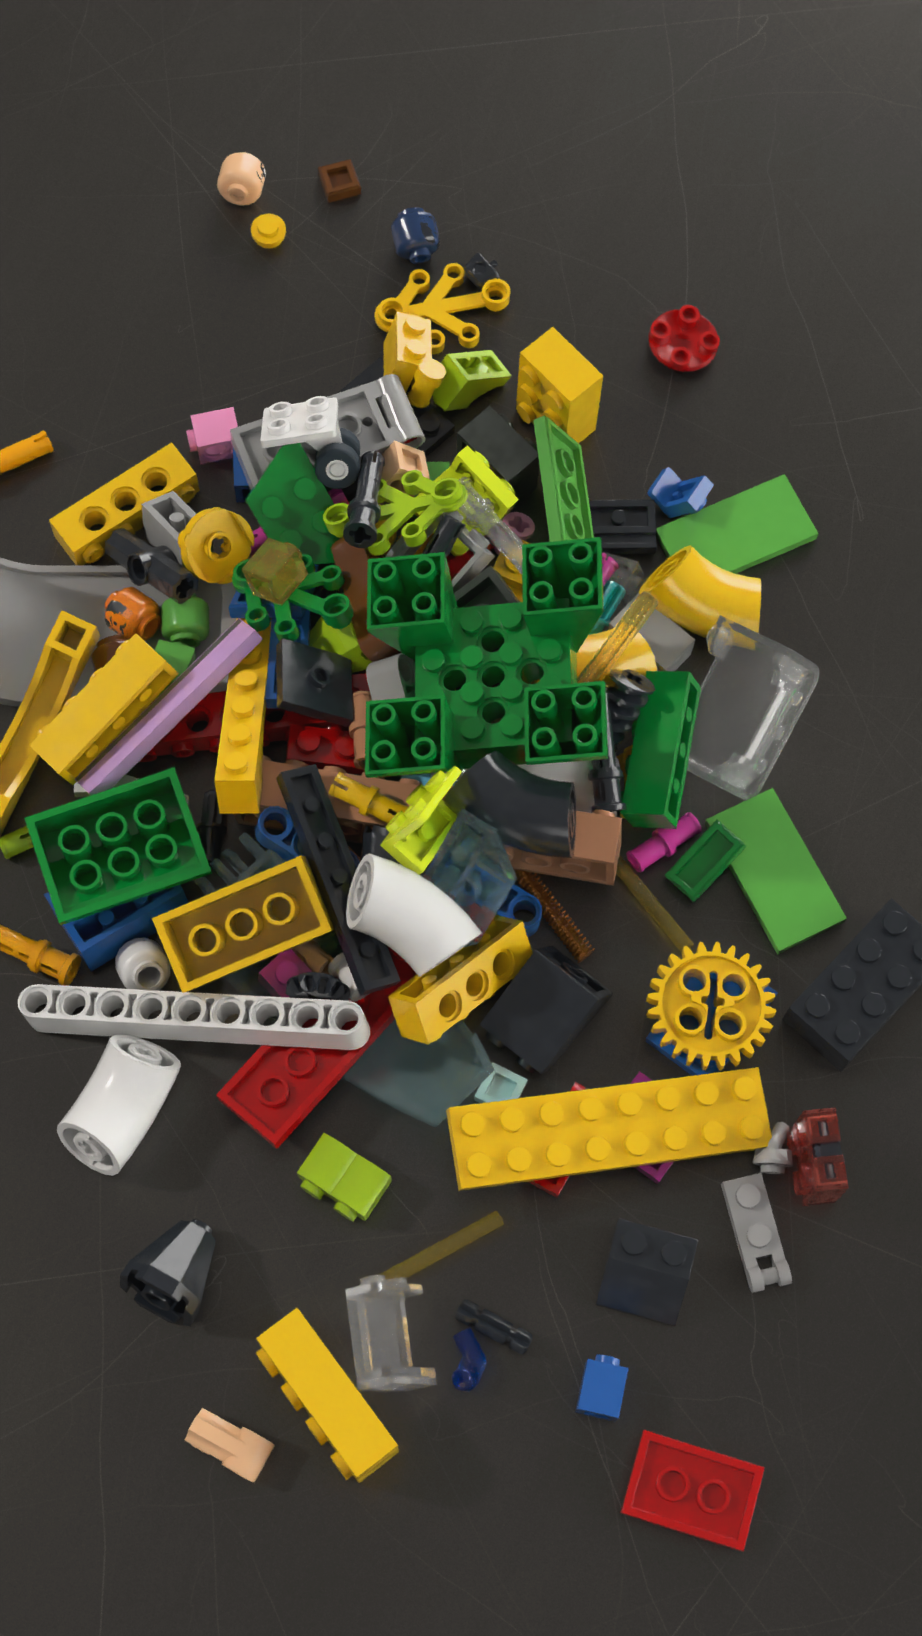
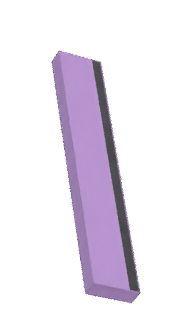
M238 618L99 754L75 780L90 795L113 788L263 638L255 629Z

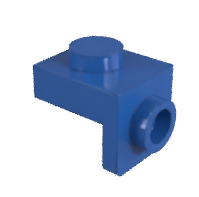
M668 467L662 469L648 490V496L654 499L655 503L668 518H673L689 513L695 514L705 506L707 502L706 497L714 485L705 475L682 481Z

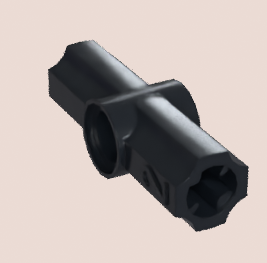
M124 528L114 530L111 537L105 541V553L126 568L130 580L135 585L150 584L178 604L185 603L198 591V578L176 563L172 551L167 546L162 545L153 548Z

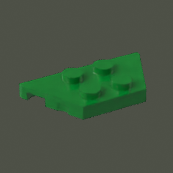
M301 444L282 445L245 501L280 562L291 560L299 554H309L314 564L335 563L331 547L340 538L329 533L323 521L325 510L334 505L324 485L318 480L315 469Z

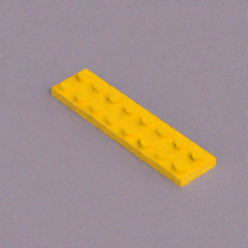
M759 1067L449 1107L446 1110L459 1191L766 1148L769 1140L772 1138Z

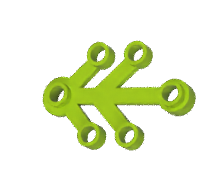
M419 470L408 471L402 476L401 483L406 493L387 485V482L381 479L377 502L379 504L386 501L390 504L380 506L381 517L379 521L387 520L377 529L376 542L372 546L367 547L370 554L379 556L386 553L391 546L389 538L416 512L425 510L414 522L407 523L401 530L402 537L407 546L418 547L422 545L427 539L425 530L442 513L457 511L464 505L468 498L466 487L452 477L434 482L424 477ZM421 492L424 493V494H426V495H424V496L415 497V498L412 497V496H410V495H417V494H419V493H421ZM346 503L334 504L328 507L323 514V521L329 533L339 538L343 537L344 526L349 522L347 515L348 504Z

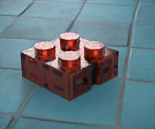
M836 1107L804 1110L791 1127L792 1132H787L788 1149L792 1151V1156L796 1155L798 1171L793 1172L794 1190L797 1196L802 1195L803 1206L835 1203L849 1188L844 1156L842 1155L840 1145L841 1138Z

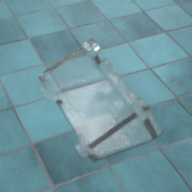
M720 615L716 624L709 630L707 635L708 651L716 658L701 685L687 771L743 800H748L758 795L816 687L819 679V668L793 649Z

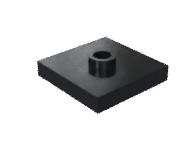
M282 638L276 645L277 708L348 727L353 721L352 661L336 653Z

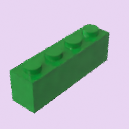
M646 671L645 677L654 684L655 691L653 694L648 695V702L644 707L640 708L641 713L632 725L633 746L631 755H628L626 758L625 772L627 779L625 790L621 791V800L626 804V810H622L620 813L633 827L677 829L701 686L690 672Z

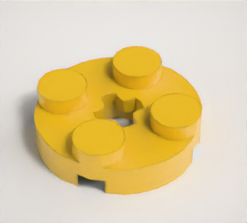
M220 507L205 509L192 517L185 529L179 533L178 546L181 549L182 561L193 576L208 583L228 584L232 582L235 566L243 560L250 559L251 546L254 547V534L248 522L241 515ZM215 538L218 540L223 538L224 543L220 546L222 550L220 555L216 552H211L212 541Z

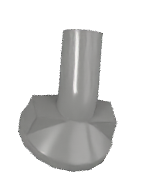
M777 1122L771 1132L772 1138L769 1140L766 1148L755 1149L753 1164L761 1166L760 1173L785 1174V1167L793 1166L792 1150L782 1149L790 1131L789 1126L784 1122Z

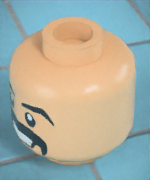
M246 152L233 153L227 156L222 163L217 187L219 193L225 200L240 206L256 202L261 196L266 171L264 165L258 158Z

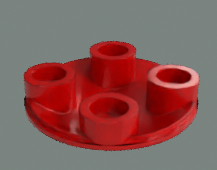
M684 305L680 309L670 310L661 314L652 323L648 336L650 349L662 364L671 369L685 372L699 370L707 366L714 359L720 344V338L712 323L692 305Z

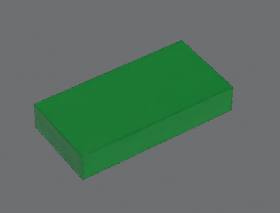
M716 819L665 874V877L695 903L746 848V845Z

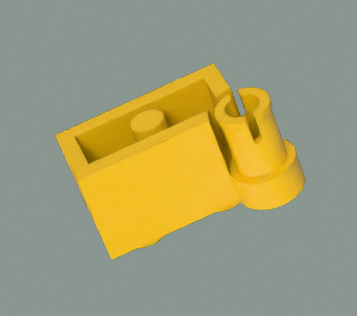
M396 312L384 341V376L389 374L398 375L405 393L411 383L408 400L410 404L418 408H426L429 405L434 390L441 386L446 370L440 362L432 359L431 320L417 315Z

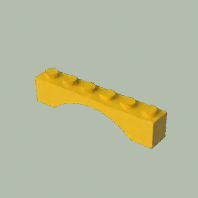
M61 610L44 644L29 687L10 727L0 743V837L40 758L29 745L36 738L38 731L46 724L51 723L62 711L100 638L97 626Z
M240 618L242 621H244V622L247 624V621H246L245 618ZM271 622L265 630L257 632L263 638L262 641L228 676L214 780L220 814L259 813L266 712L265 695Z

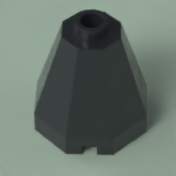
M192 1219L191 1221L180 1220L127 1263L120 1274V1287L126 1293L132 1287L137 1292L133 1300L142 1308L165 1321L177 1324L180 1317H183V1325L191 1326L200 1311L215 1249L216 1239L211 1235L213 1233L212 1229L197 1219Z

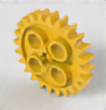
M699 942L695 954L692 953L689 947L684 946L682 949V960L673 953L670 954L668 962L671 968L660 964L657 973L662 979L652 978L650 987L657 992L649 993L646 1002L656 1005V1007L648 1010L647 1018L658 1019V1022L652 1026L651 1032L652 1034L664 1032L665 1035L660 1042V1046L665 1047L672 1043L675 1046L672 1058L678 1057L682 1052L687 1054L686 1066H690L695 1058L701 1059L702 1070L707 1069L710 1060H715L718 1069L723 1070L726 1058H729L734 1066H738L741 1061L739 1052L751 1058L754 1054L751 1043L762 1047L765 1038L759 1032L770 1033L773 1027L765 1019L773 1018L776 1014V1009L766 1006V1004L774 1000L775 993L763 991L771 980L770 978H757L762 968L760 964L751 968L746 965L750 954L746 953L740 959L735 958V946L733 945L726 954L721 953L719 942H716L712 951L707 952L704 943ZM714 972L717 974V984L713 1004L717 1008L712 1017V1038L706 1039L704 1034L708 1005L705 1002L710 993V973ZM687 977L697 978L702 983L703 989L695 992L690 991L684 986L683 980ZM734 982L740 986L742 994L730 996L725 993L722 984ZM683 1015L694 1016L699 1022V1028L695 1030L685 1029L680 1024L679 1018ZM722 1020L733 1021L737 1025L739 1033L735 1035L725 1034L721 1031L719 1022Z

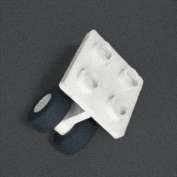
M316 396L308 399L306 402L295 404L278 402L264 409L260 439L262 448L307 442L316 449L315 473L323 485L332 489H343L356 481L360 472V442L354 433L345 428H339L337 398Z

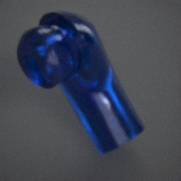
M467 1328L453 1336L462 1358L456 1371L452 1374V1383L456 1389L462 1391H471L480 1383L487 1365L486 1356L472 1329Z

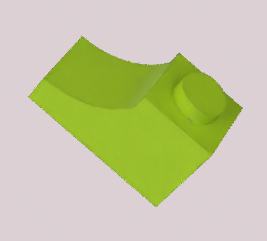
M492 350L447 354L441 361V364L445 367L446 374L441 386L434 390L433 400L444 411L466 409L482 394L494 388L504 386L512 375Z

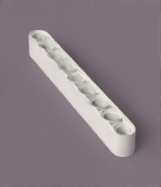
M44 984L31 985L25 988L18 998V1008L32 1028L43 1033L96 1036L129 1035L149 1039L342 1050L358 1049L364 1046L370 1037V1026L361 1007L355 1002L344 1000L194 992L182 993L176 991ZM47 1004L42 1011L34 1013L39 1006ZM85 1006L81 1013L72 1015L76 1008ZM123 1008L119 1015L110 1017L114 1010ZM162 1010L158 1017L148 1020L152 1012ZM201 1012L197 1019L189 1022L186 1021L189 1015ZM239 1014V1018L235 1022L225 1024V1020L229 1016ZM279 1017L274 1024L263 1026L268 1018ZM318 1019L314 1026L302 1028L307 1020ZM348 1021H358L354 1028L341 1030L342 1026Z

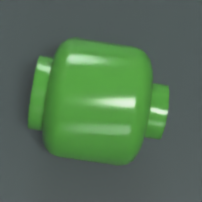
M195 593L185 603L178 604L171 598H168L161 605V634L168 642L179 641L189 647L196 648L200 645V642L209 636V605L202 598L196 597Z

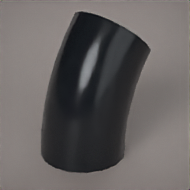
M493 751L474 764L455 783L444 800L445 805L463 821L502 844L544 856L572 858L574 856L576 842V794L573 782L557 781L532 774L510 761L500 751Z

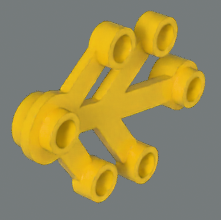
M450 263L445 266L443 276L424 302L410 305L417 294H423L430 288V275L423 269H416L410 273L409 282L397 298H387L377 306L375 322L381 330L388 332L393 322V319L387 318L388 316L396 315V312L427 318L457 335L458 341L463 347L473 348L479 343V328L475 324L465 323L449 313L487 307L491 311H500L509 304L510 287L501 279H491L484 284L482 292L445 299L452 288L459 287L464 282V268L458 263ZM450 273H457L460 276L451 278L448 275ZM416 279H423L425 281L423 284L414 283ZM493 296H498V297H500L501 299H500V300H492V299H490V298L493 297ZM433 329L431 330V339H437L440 343L432 345V354H439L445 348V336L441 331ZM465 333H472L475 336L473 338H465L463 335Z

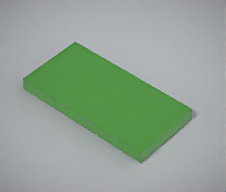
M545 415L533 421L550 542L594 538L581 445Z
M785 474L705 507L695 514L686 515L656 528V539L667 559L682 548L691 545L711 563L735 574L816 540L819 534Z
M773 788L705 820L704 824L708 829L717 819L746 845V848L728 867L777 955L845 923L847 918Z

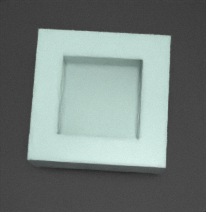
M492 1062L474 1096V1100L479 1103L518 1099L524 1091L528 1080Z

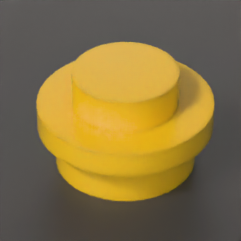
M263 214L253 221L251 235L254 241L261 247L267 249L275 248L284 240L286 226L279 216Z

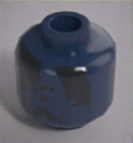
M419 207L408 208L399 212L391 225L397 255L403 259L410 260L414 264L430 260L431 254L435 253L440 247V238L434 216Z

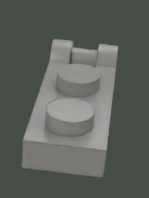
M762 1173L722 1182V1191L750 1291L752 1293L763 1291L766 1285L778 1283L779 1286L792 1284L791 1271L785 1259ZM770 1257L772 1267L760 1270L757 1259Z

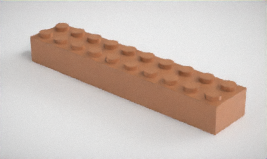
M263 755L262 792L259 813L233 814L237 823L256 826L260 814L266 808L280 806L287 809L276 778L280 772L309 765L298 760H287L286 763L273 762L269 757ZM325 766L324 769H318L346 841L362 844L365 826L373 829V826L386 827L387 823L370 814L365 817L359 814L358 808L335 796L329 795V789L332 784L343 790H348L347 787L334 781L339 772L369 788L372 785L380 788L381 794L405 806H409L405 800L418 785L422 784L420 781L409 778H402L399 782L384 780V777L367 778L365 772L361 776L347 774L344 769L335 766ZM447 792V793L445 794V796L443 797V799H442L443 801L445 800V798H446L448 792ZM593 810L592 813L576 811V842L572 858L544 856L513 848L486 836L461 819L440 848L438 857L448 858L454 854H462L479 864L614 886L622 839V818L615 817L614 813L606 810ZM394 811L391 812L394 816L397 814ZM269 820L264 823V828L284 831V827L279 821Z

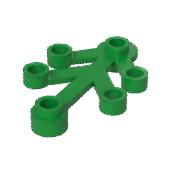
M299 554L291 560L269 566H264L256 559H246L235 566L232 583L236 591L246 595L248 610L245 613V619L249 626L259 632L265 630L270 625L271 619L266 608L262 606V591L273 596L277 621L274 625V631L278 640L280 641L284 638L295 641L299 637L300 631L295 620L292 618L290 603L322 615L325 623L335 629L345 628L351 623L354 611L346 595L336 593L323 599L304 591L322 585L329 591L341 588L345 582L341 568L337 565H328L321 571L315 572L316 567L309 554ZM292 573L296 577L282 582L275 580Z

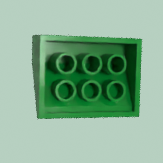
M175 768L24 818L60 926L212 874Z

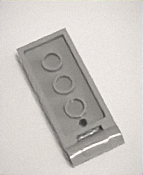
M396 374L385 375L376 381L327 397L337 398L339 428L351 431L360 442V468L361 457L368 451H374L372 462H375L377 452L383 454L393 441L413 448H418L425 442L426 438L401 381ZM263 419L230 429L232 446L250 490L257 484L264 470L281 448V446L262 448L260 439ZM301 442V446L315 469L316 449L307 442Z

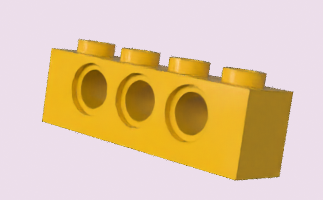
M171 442L49 519L54 537L75 565L94 563L103 556L105 541L111 537L114 530L124 528L135 534L136 531L144 527L141 504L171 491H174L186 504L190 502L196 493L200 491L197 474ZM160 485L165 487L163 490L158 492L151 491V489L155 486ZM125 505L135 506L133 509L129 511L120 510V508ZM95 524L104 525L100 530H89Z
M494 915L478 927L482 932L480 936L421 977L416 974L390 994L388 999L401 1037L428 1045L437 1041L445 1031L458 1021L465 1019L469 1012L483 1001L493 997L497 990L514 979L533 954L523 921Z

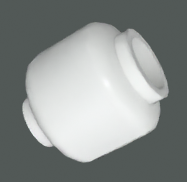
M145 937L134 938L126 942L119 949L115 957L116 971L127 989L159 991L166 985L170 977V962L162 947L154 940Z

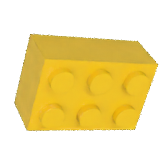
M552 327L520 352L516 398L517 413L523 421L533 425V420L545 415L576 442L580 443L596 430L603 375Z

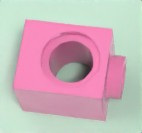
M230 407L190 415L193 429L186 431L191 452L198 451L200 464L233 458L230 429L238 427L234 408Z

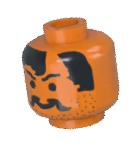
M127 587L120 591H115L105 602L106 625L118 635H124L126 639H130L136 633L144 641L148 640L157 632L161 624L158 603L135 587Z

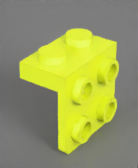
M468 445L456 455L451 466L434 480V482H437L443 478L452 477L466 487L468 498L457 511L463 516L464 519L461 522L466 525L465 528L468 531L475 529L483 536L504 519L519 500L515 496V490L511 484L503 478L499 479L490 469L487 459L481 453L474 452ZM421 492L416 497L424 496L426 494ZM423 511L416 512L415 515L419 517ZM457 538L450 552L454 556H461L469 548Z
M454 766L446 773L442 770L436 772L425 786L423 784L418 785L405 800L409 804L406 811H399L385 827L389 834L380 846L402 866L413 870L419 875L424 872L461 820L442 800L462 772L457 766Z

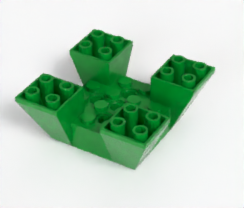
M601 537L522 544L523 602L457 608L445 552L368 559L367 631L415 661V697L366 701L365 776L367 778L435 773L440 770L447 772L454 766H457L460 770L470 769L479 760L493 751H500L516 765L608 759L605 681L577 683V652L604 612ZM500 648L498 651L492 652L494 649ZM534 680H540L536 684H530ZM501 683L499 686L491 688L493 685ZM462 686L461 689L453 691L455 688ZM502 718L500 722L492 724L495 719Z

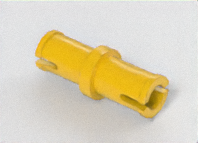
M342 772L337 774L334 781L347 787L348 790H343L334 784L329 789L330 796H335L358 808L359 814L365 817L370 814L387 824L394 817L391 814L392 811L398 813L402 810L405 812L409 807L381 794L380 788L374 785L369 788L344 775Z

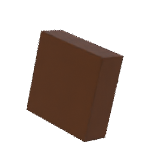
M351 159L318 167V175L328 203L361 194V186Z

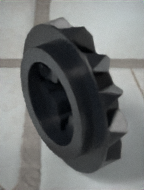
M306 972L288 979L285 993L290 998L349 1001L351 991L346 984L332 975Z

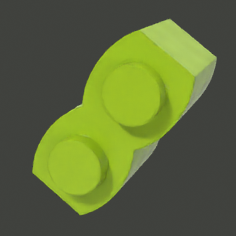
M326 1133L322 1134L297 1171L298 1177L303 1181L300 1187L305 1192L318 1200L323 1195L336 1202L333 1209L354 1222L356 1217L366 1222L392 1182L391 1176L384 1170L356 1154Z

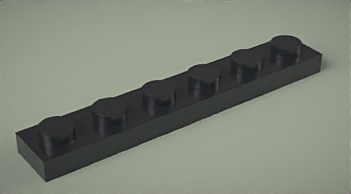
M316 764L280 772L276 778L359 995L362 996L396 986L401 980L387 945L365 933L350 929L347 925V900L357 868Z

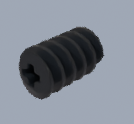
M611 669L608 676L615 684L605 682L606 693H610L609 699L615 752L618 749L617 745L621 744L624 740L625 732L631 729L633 725L632 720L638 718L641 713L640 708L644 707L648 702V695L653 694L655 691L654 684L647 677L630 669L623 670L622 672Z

